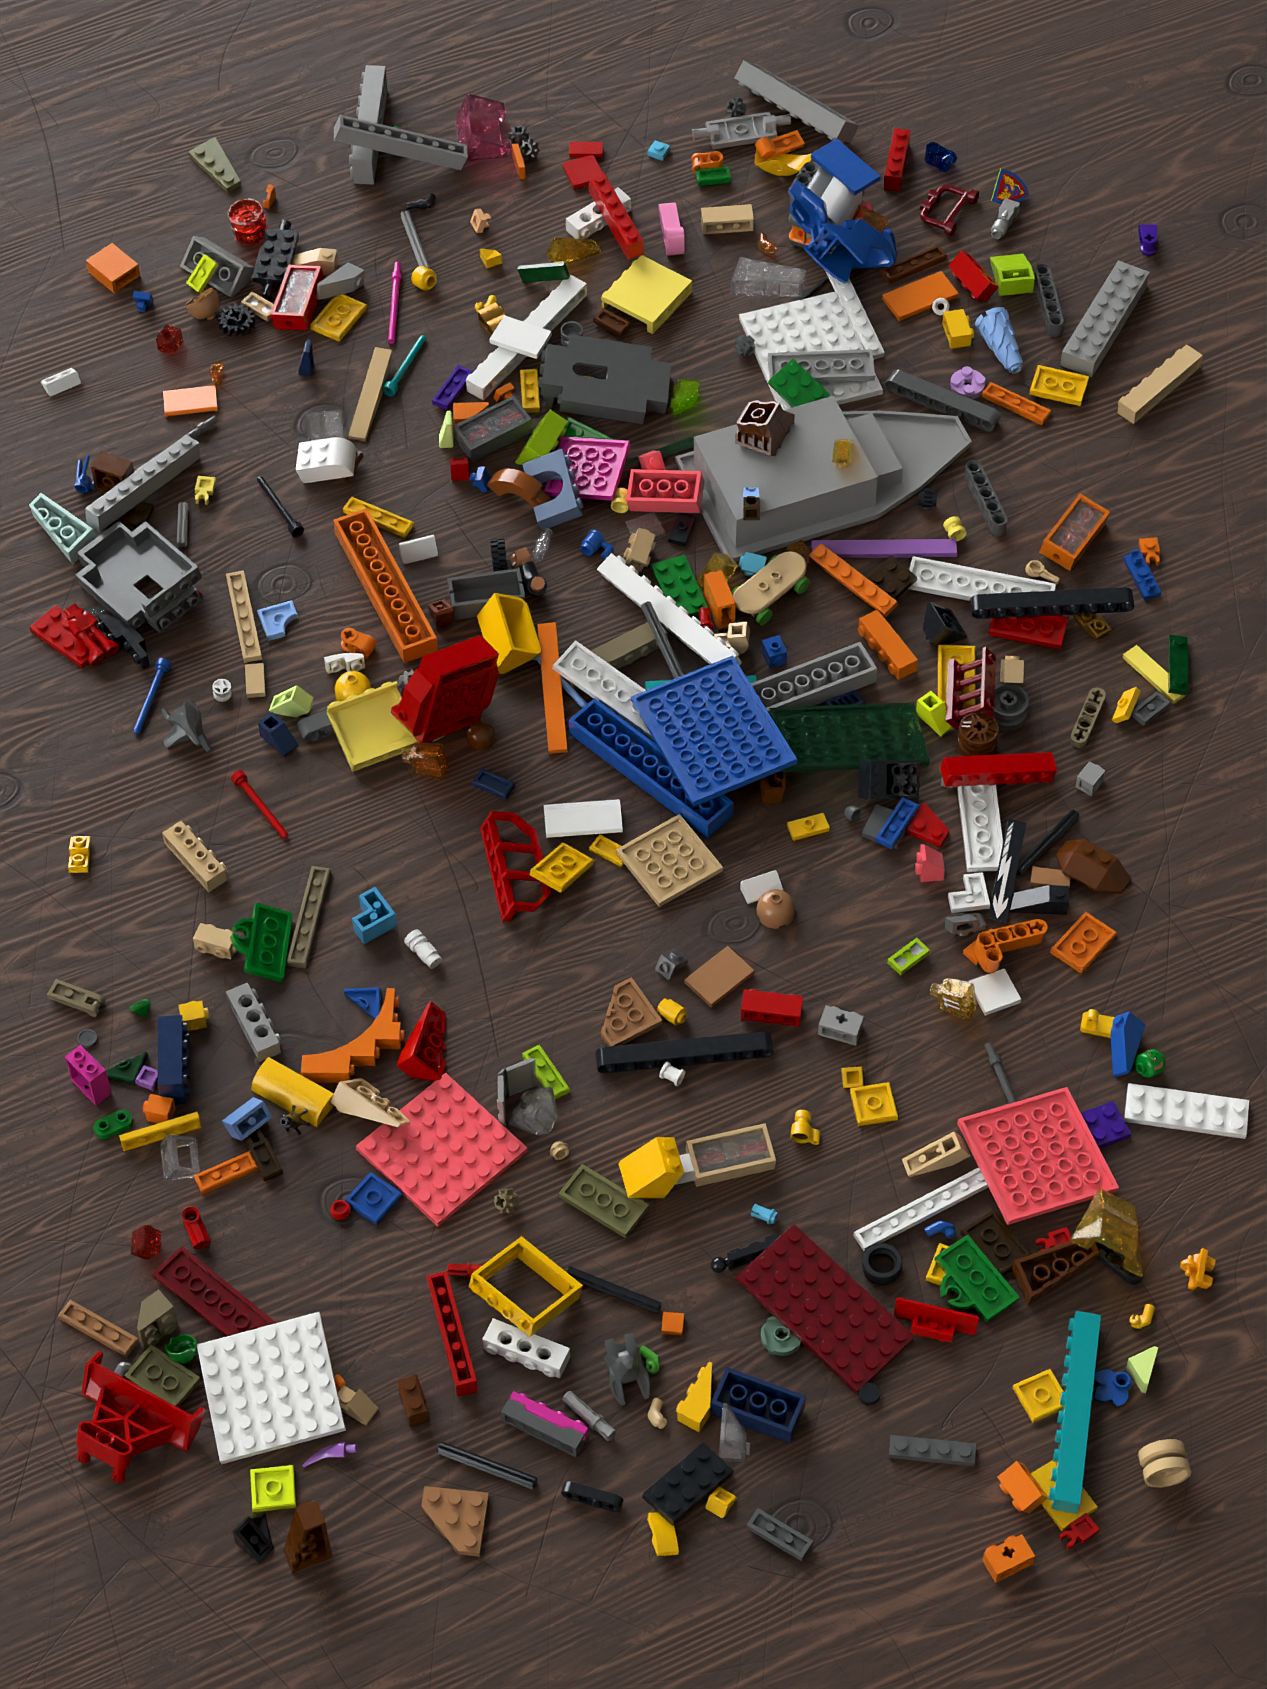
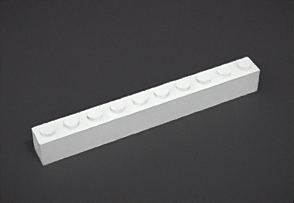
M570 275L569 279L562 280L560 285L523 322L552 331L587 296V283ZM498 346L483 363L478 365L472 374L468 375L466 379L467 392L484 401L527 356Z
M611 553L597 568L606 580L639 607L644 602L650 601L661 625L707 663L713 664L732 655L739 665L742 663L738 658L740 654L734 648L728 649L724 640L720 637L716 639L713 636L714 633L708 627H701V622L696 617L690 618L686 609L682 606L678 608L675 605L676 602L670 596H663L664 592L658 586L652 587L650 585L651 581L644 575L640 577L638 575L639 572L632 565L630 567L625 565L627 562L618 555L616 557Z

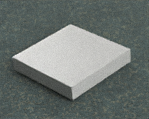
M1005 969L968 982L985 1016L1021 1003V998Z

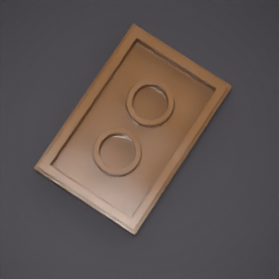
M727 946L685 979V984L712 1008L754 975V969Z

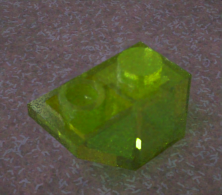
M678 379V384L674 385L673 396L675 398L671 399L670 408L673 409V416L677 417L697 406L699 397L698 380Z

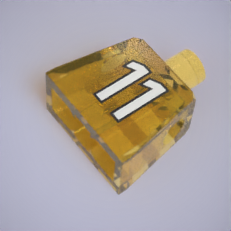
M947 977L941 985L936 983L931 985L930 994L938 997L941 1009L969 1021L977 1007L974 984Z

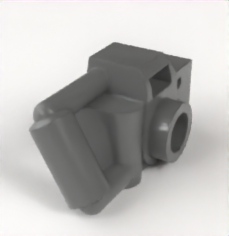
M980 913L953 914V917L945 918V929L952 934L957 933L959 936H968L969 932L982 931L987 927Z

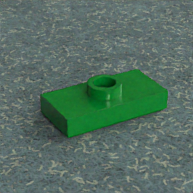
M729 166L696 170L698 186L731 182Z

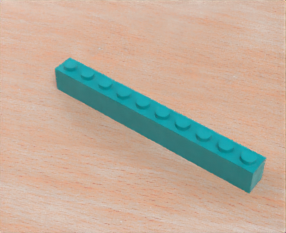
M1076 1311L1074 1318H1070L1068 1324L1071 1336L1067 1337L1066 1349H1069V1355L1066 1354L1064 1360V1367L1067 1368V1373H1063L1062 1386H1065V1391L1061 1392L1059 1404L1063 1405L1062 1411L1059 1410L1057 1423L1061 1424L1060 1430L1057 1429L1055 1436L1058 1449L1054 1450L1053 1462H1056V1468H1052L1050 1479L1054 1481L1053 1488L1050 1487L1048 1500L1052 1501L1051 1509L1077 1514L1081 1502L1101 1315Z

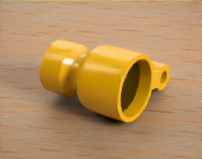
M807 1110L796 1111V1122L791 1127V1140L796 1143L810 1142L813 1145H818L820 1131L812 1128L809 1124L811 1113Z

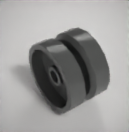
M1011 683L995 686L993 718L997 721L999 730L1008 732L1021 728L1026 722L1029 697L1027 692L1022 687Z

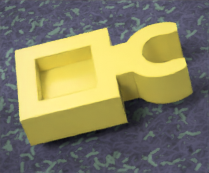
M198 476L195 486L196 504H199L200 499H205V505L209 504L208 495L213 496L216 477Z

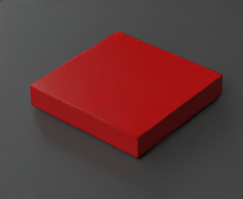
M594 155L562 163V168L573 189L588 186L589 177L603 173Z

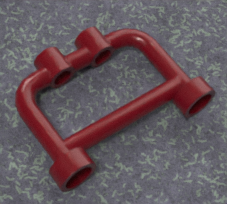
M942 185L936 191L931 189L927 197L929 201L923 200L920 204V218L926 224L943 229L946 235L953 236L957 224L952 221L967 201L976 204L979 198V191L972 189L969 192L952 185ZM948 191L962 196L944 222L927 216L932 211L935 202L940 200L943 192Z

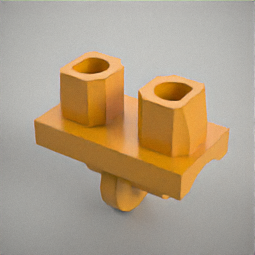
M1204 1248L1201 1249L1199 1254L1189 1255L1187 1260L1181 1261L1180 1268L1189 1277L1188 1289L1194 1290L1197 1287L1207 1289L1212 1285L1213 1278L1204 1274L1205 1270L1211 1272L1215 1267L1216 1260L1207 1256L1208 1250Z

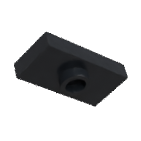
M678 513L668 542L686 546L696 522V516Z

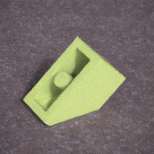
M296 685L274 696L269 711L297 718L311 710V703L314 697Z

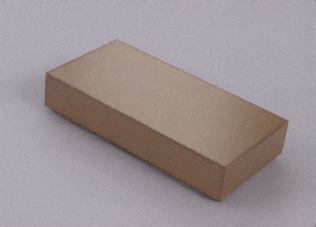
M1033 866L1030 886H1069L1070 877L1062 873V870Z

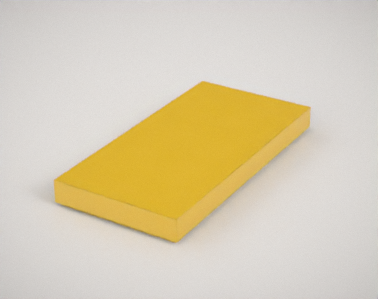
M938 645L937 697L944 702L945 706L948 660L955 659L962 665L975 661V646ZM975 669L965 672L964 679L975 676ZM975 684L965 687L963 695L975 691ZM975 699L964 702L963 709L974 706Z

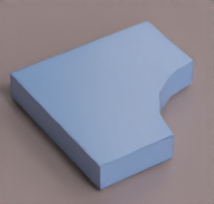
M292 600L257 610L268 641L285 637L286 626L292 620L298 618Z

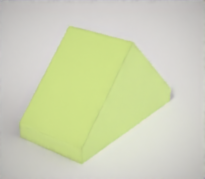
M1155 1346L1129 1358L1126 1368L1143 1393L1147 1391L1158 1350V1347Z

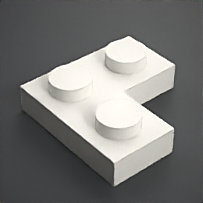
M983 872L965 874L963 880L966 891L948 893L951 913L990 909Z

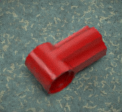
M194 1206L184 1208L181 1214L183 1225L187 1230L193 1248L200 1250L207 1247L211 1241L201 1219L200 1211ZM189 1217H196L193 1221L187 1220Z

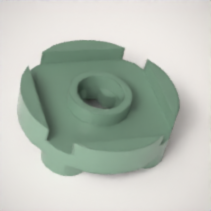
M775 1316L767 1319V1322L761 1328V1342L769 1354L786 1356L799 1350L801 1340L792 1334ZM780 1331H782L783 1334H787V1336L784 1339H780L777 1337Z

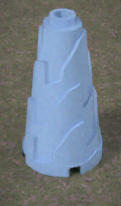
M996 307L985 311L987 315L983 317L981 314L975 321L977 331L1009 373L1015 374L1020 372L1023 361L1018 351L1019 348L1014 337L1015 333L1007 310L1003 307Z

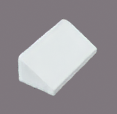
M72 368L41 381L49 396L56 395L81 383L77 371Z
M434 535L399 543L403 564L438 556Z
M776 870L741 881L740 886L747 904L759 901V898L769 890H783Z

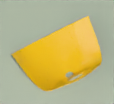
M756 148L755 165L777 176H791L799 173L803 165L811 161V154H782L763 160Z

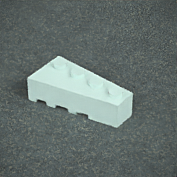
M42 493L29 504L34 518L73 565L79 559L77 552L96 538L93 528Z

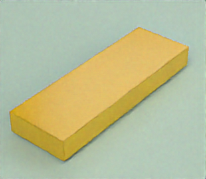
M538 369L520 370L522 407L527 413H539Z

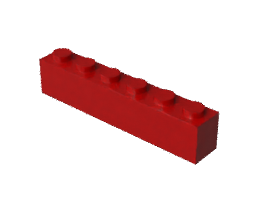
M605 173L589 177V193L627 259L644 255L643 239Z
M1052 752L944 757L940 771L945 787L996 784L1011 785L1014 783L1029 784L1035 782L1048 783L1053 781L1057 773V767Z
M443 1271L426 1275L431 1301L457 1397L478 1392L477 1380L448 1273Z

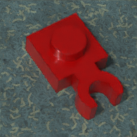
M1067 1227L1048 1233V1239H1037L1035 1246H1045L1044 1249L1040 1250L1043 1251L1073 1239Z
M1085 1513L1069 1524L1068 1528L1071 1531H1063L1059 1536V1540L1069 1538L1071 1542L1066 1545L1067 1550L1074 1547L1077 1540L1083 1544L1098 1534L1100 1529L1088 1514Z

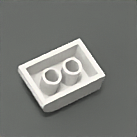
M339 437L299 443L296 471L304 484L353 476L356 447L351 441Z

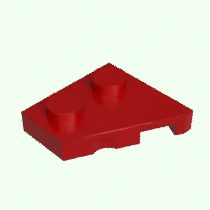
M922 802L907 827L906 833L941 848L949 835V829Z

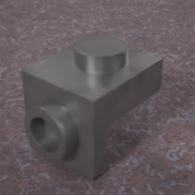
M674 948L661 954L655 970L669 980L672 978L675 970L687 965L689 959L681 951Z

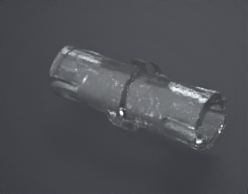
M549 528L543 529L540 538L536 540V547L531 555L534 561H542L545 552L550 547L549 542L553 536V531Z

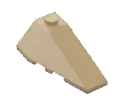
M362 1078L339 1082L330 1101L341 1113H347L395 1127L407 1126L411 1122L397 1108L390 1107V1101L387 1098H381L379 1096L380 1091Z

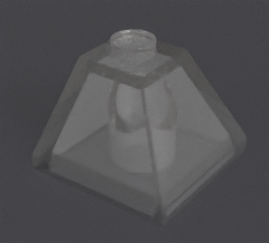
M723 1403L719 1457L723 1461L745 1463V1455H750V1442H746L747 1434L728 1404Z

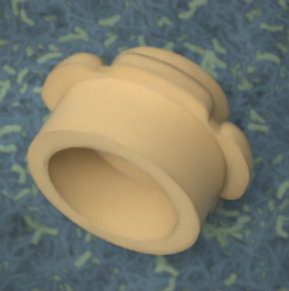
M558 1141L551 1146L550 1155L556 1160H561L569 1154L567 1143Z

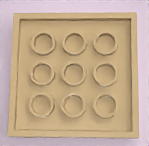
M680 814L616 849L618 857L658 907L663 906L723 871V866Z

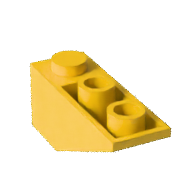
M710 1361L706 1367L700 1369L697 1375L698 1380L695 1384L692 1383L687 1390L688 1396L684 1401L681 1400L676 1408L677 1421L699 1433L710 1417L712 1362Z

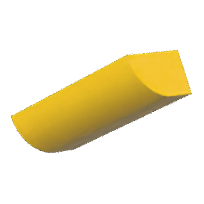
M269 1057L258 1069L252 1082L251 1090L289 1112H291L293 1105L296 1106L295 1113H301L307 1109L308 1112L302 1115L301 1119L310 1122L315 1127H318L334 1106L330 1103L334 1093Z

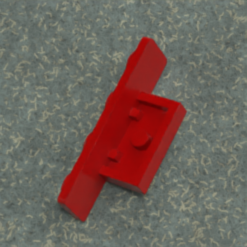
M900 1297L896 1300L894 1316L913 1321L910 1333L952 1343L955 1331L976 1335L979 1321L978 1316Z

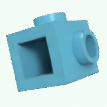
M745 552V555L740 557L738 566L741 567V572H744L745 576L752 577L765 566L767 557Z

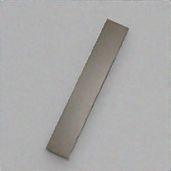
M311 867L287 958V966L307 967L331 868Z

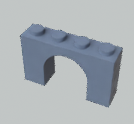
M562 449L523 463L524 472L540 483L553 479L563 481L562 491L555 499L533 507L537 523L542 530L583 515L581 510L583 503L577 495L580 491L577 484L574 483L576 476L573 469L570 468L572 461L569 454L566 455Z

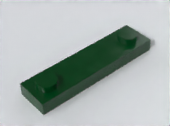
M1169 634L1168 693L1187 696L1188 637Z

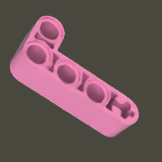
M676 203L659 204V217L667 256L684 254L683 227H680Z

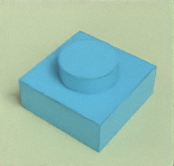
M655 140L648 150V156L663 161L670 151V145Z

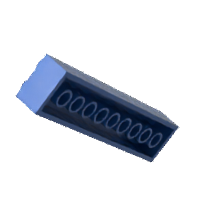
M595 698L569 720L570 735L674 814H680L690 826L707 839L733 816V802L724 795L693 807L659 747Z

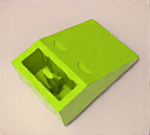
M1024 254L990 257L995 282L999 286L997 289L999 296L1033 293L1035 278L1032 266Z

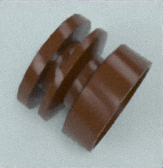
M982 712L966 715L961 720L959 726L957 748L960 755H994L999 732L997 721Z

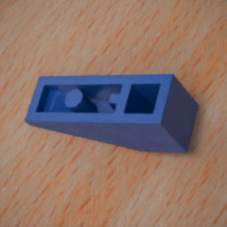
M1130 1011L1119 1014L1114 1018L1110 1032L1113 1075L1115 1077L1130 1073L1146 1026L1145 1023Z

